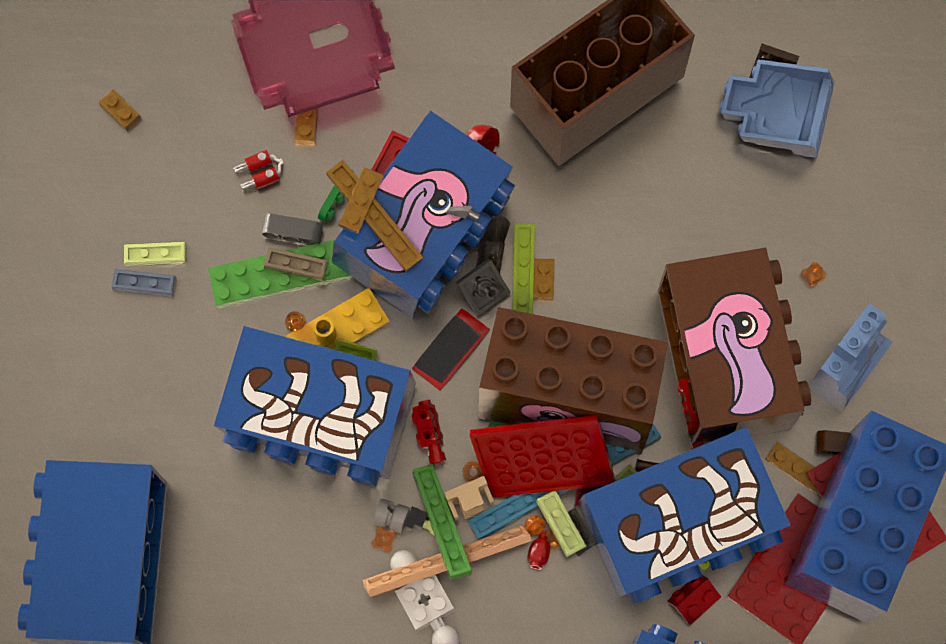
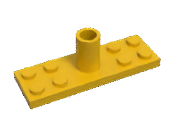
M367 288L285 337L334 350L337 338L357 343L388 325L390 321L370 288ZM329 330L328 333L321 334L323 331Z

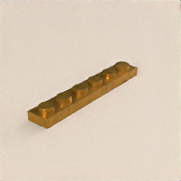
M342 160L328 170L326 175L346 200L349 201L358 177ZM374 198L364 222L405 272H407L422 261L423 257Z
M777 442L766 457V460L818 494L813 487V483L805 474L813 469L814 466Z

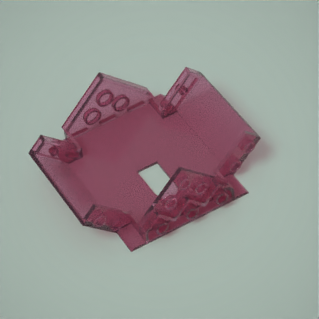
M248 0L250 9L232 14L234 20H231L234 34L254 94L259 93L264 110L283 104L288 117L379 89L378 81H381L379 73L395 69L389 48L391 38L389 33L383 30L380 20L383 19L381 10L375 7L372 0ZM337 24H342L348 28L349 33L345 39L314 49L309 33Z

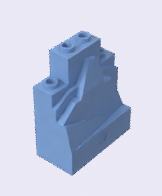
M758 60L757 65L753 67L752 78L730 75L729 82L725 83L724 92L726 95L725 99L721 101L720 112L727 120L743 122L739 124L738 134H740L744 142L789 149L794 155L817 158L835 81L830 70L826 68Z
M870 303L809 384V388L813 393L840 412L847 406L893 343L880 333L887 323L884 320L887 315Z

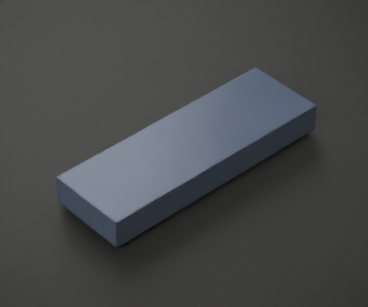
M115 269L111 288L115 291L173 297L176 276Z

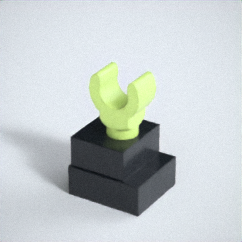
M412 506L404 529L412 531L414 527L420 530L425 528L429 530L430 534L435 536L430 521L426 520L427 513Z

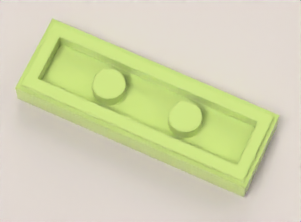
M185 242L124 245L125 266L186 263Z
M552 491L536 500L566 557L586 547L556 491Z

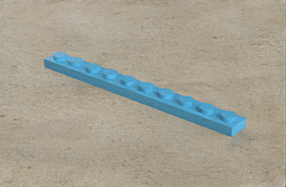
M654 424L645 447L661 439V435ZM606 445L612 466L636 453V450H626L622 447L616 446L615 448L611 447V445ZM561 490L556 492L560 496L569 490ZM550 492L514 495L469 520L468 524L477 539H483L539 508L536 500Z

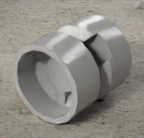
M381 498L374 515L373 525L382 528L389 526L391 531L401 534L404 530L410 507L401 504L394 506L392 501Z

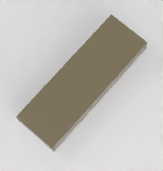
M269 247L264 268L324 282L329 262L328 260Z

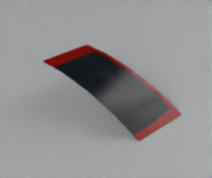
M461 308L412 367V370L438 390H441L490 329Z

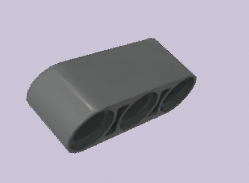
M266 214L262 235L275 240L304 245L318 243L319 245L323 224L312 220Z

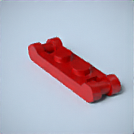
M681 379L678 383L677 391L679 394H683L684 402H681V409L683 414L688 415L689 422H685L687 434H692L694 438L693 434H696L700 421L698 413L693 412L690 403L688 379ZM693 441L691 450L704 445V441L697 443Z

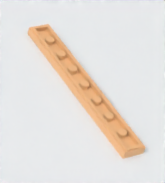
M520 525L465 544L463 548L470 563L530 542L531 536L524 526ZM439 553L362 581L367 593L372 597L447 571L442 555Z

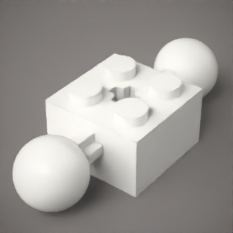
M399 550L391 558V569L407 566L416 562L417 558L409 550ZM436 575L407 584L395 591L416 632L431 625L434 631L432 644H459L460 638L456 629L445 625L442 620L443 617L454 612V607ZM421 598H430L428 600L429 605L419 604Z

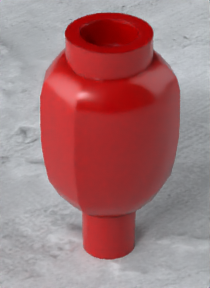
M543 530L539 537L530 545L527 559L530 562L529 566L533 569L541 570L542 566L548 562L550 544L547 541L548 531Z

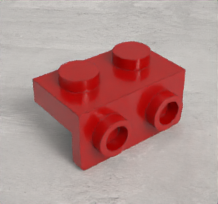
M701 576L686 583L681 589L676 590L668 600V603L678 611L688 625H691L717 602L721 595L708 578Z

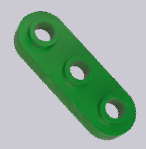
M335 185L332 187L318 214V219L325 223L334 218L336 206L338 203L341 204L345 198Z

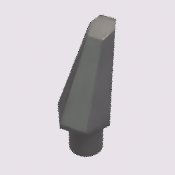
M473 206L449 207L445 212L446 214L464 219L469 217L476 222L481 215L472 210Z

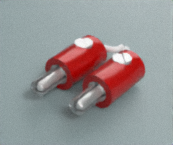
M267 150L245 158L246 163L234 167L236 174L247 169L251 173L272 164L271 158L280 163L278 164L277 172L275 167H271L252 175L253 180L241 184L242 190L245 191L254 186L260 189L280 181L278 174L281 172L282 159H277L275 155H269Z

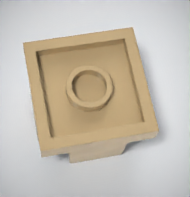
M484 476L444 492L454 521L459 520L454 505H459L465 519L483 512L482 505L484 502L480 494L484 493L489 505H494L493 497Z

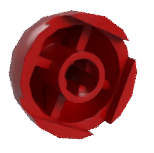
M476 125L466 133L467 136L496 155L497 152L493 151L495 145L499 146L500 143L498 129L489 125Z

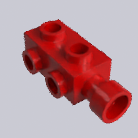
M431 400L418 402L419 406L412 407V421L416 425L418 432L416 434L417 442L421 448L429 449L430 455L428 458L430 465L445 462V453L441 449V446L444 445L443 434L440 431L435 405L431 404Z

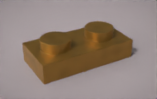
M113 89L99 101L100 106L126 131L141 118L140 114Z
M297 104L295 143L315 144L317 104Z
M534 258L533 300L554 299L555 259Z

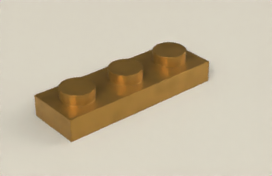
M363 167L339 222V227L359 234L383 179L382 174Z

